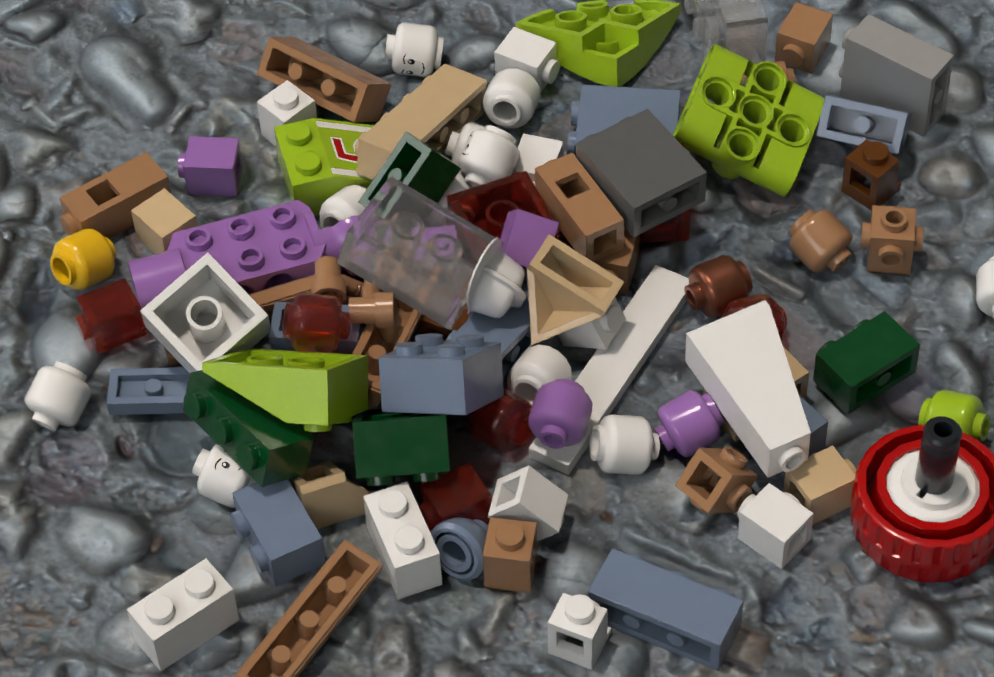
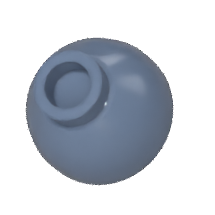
M452 518L441 522L433 528L431 535L440 553L441 568L447 574L459 580L469 581L477 578L483 572V551L488 525L478 519Z

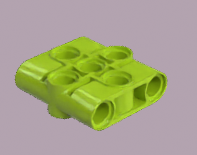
M714 43L701 66L673 136L686 150L711 161L716 173L722 177L734 179L741 176L777 195L785 197L798 175L820 119L825 98L788 80L782 68L773 62L764 61L756 64ZM732 150L736 151L740 156H737Z

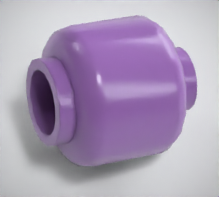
M569 379L554 380L542 385L536 392L529 413L528 426L532 433L539 438L540 442L549 448L560 449L575 445L586 434L592 414L593 402L579 383Z
M689 390L659 408L658 418L661 425L655 427L654 430L659 435V439L667 452L675 448L680 455L690 457L699 448H706L717 442L721 436L720 426L725 424L708 393L701 396L698 392Z

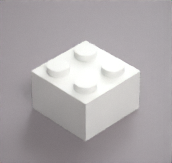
M208 252L140 310L145 327L189 373L202 370V362L244 348H252L270 332L268 314Z

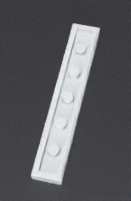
M658 265L654 266L623 311L626 320L606 350L597 349L575 380L584 388L593 402L592 414L584 438L575 445L554 449L543 445L539 438L536 437L529 447V458L567 475L570 474L589 446L593 426L599 425L605 416L610 415L687 301L684 288L689 285V278Z

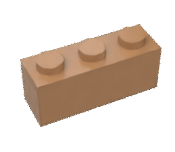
M269 37L257 71V75L277 85H281L288 80L314 99L315 104L354 123L379 121L392 85L296 37Z

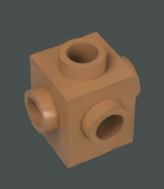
M872 205L870 223L862 222L860 248H868L867 271L910 275L913 252H921L923 244V226H916V208Z
M724 446L723 449L699 448L687 464L685 471L675 486L691 498L690 501L696 508L706 514L735 513V511L739 510L743 501L752 494L751 486L758 475L746 466L747 458L731 447Z

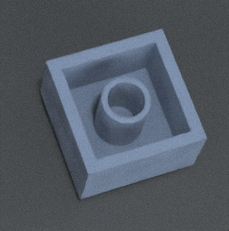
M429 333L415 336V342L396 344L394 351L378 357L382 412L467 415L503 397L501 342H484V336L477 334L456 337L457 341H443L442 334Z

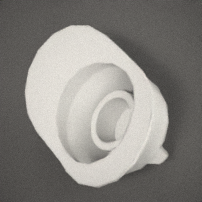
M498 237L488 244L473 271L466 293L467 314H470L472 311L492 318H501L510 307L521 308L526 299V294L521 289L525 271L503 252L502 243Z

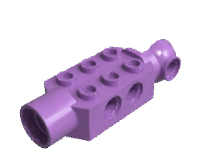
M295 200L174 232L167 251L128 261V266L141 310L207 252L248 294L315 274L314 263L323 256L338 258L341 262V271L346 270L352 276H365L366 253H383L382 244L390 237V231L386 223L378 217L371 215L351 216L339 221L334 226L319 230L310 207L300 200Z

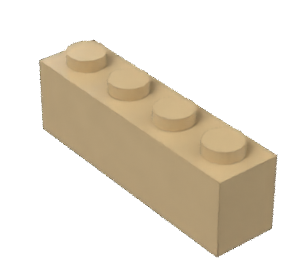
M448 64L442 65L432 75H428L423 83L411 94H406L395 108L389 113L386 112L378 123L360 135L355 146V154L358 155L357 174L373 180L406 131L442 153L447 148L452 131L461 133L462 128L467 123H474L483 115V98L487 80Z

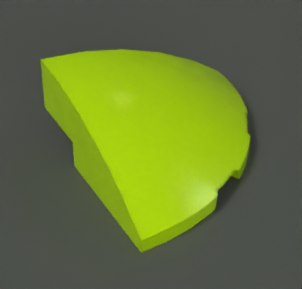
M607 0L577 3L576 10H568L556 14L553 9H547L525 17L516 22V28L556 42L557 60L561 66L595 83L621 87L632 79L659 49L681 12V3L661 0H634L633 4H621L610 8Z

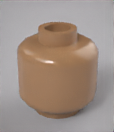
M813 209L808 210L788 231V234L791 236L789 249L814 273L823 272L827 268L836 272L852 255L848 250L853 239L852 233L828 210L823 209L815 212Z

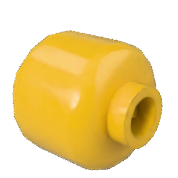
M82 229L60 239L55 244L50 259V267L53 275L62 285L68 286L73 290H85L106 280L113 274L116 250L112 241L104 237L100 232L94 229Z

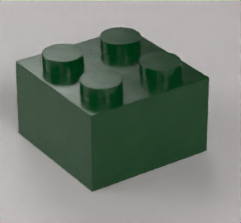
M388 413L354 416L352 427L356 478H367L368 486L394 484L395 476L413 474L414 482L441 480V472L450 471L446 414Z

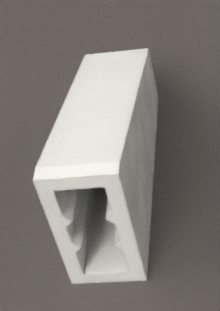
M761 301L686 333L685 362L767 478L782 471H793L801 466L803 462L807 461L811 431L770 305L767 301Z

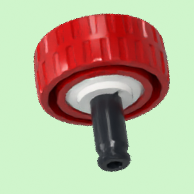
M943 416L931 418L925 425L902 428L880 438L875 444L870 446L865 452L864 457L860 460L852 486L850 518L853 524V532L860 546L881 567L895 575L914 581L936 583L952 581L965 577L984 566L994 554L993 452L977 439L963 433L960 425L955 420Z

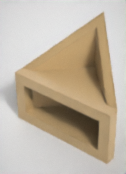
M549 234L527 267L531 345L603 317L624 281Z
M330 461L307 467L306 474L288 479L317 529L365 515L363 496L373 493L346 478L345 473Z

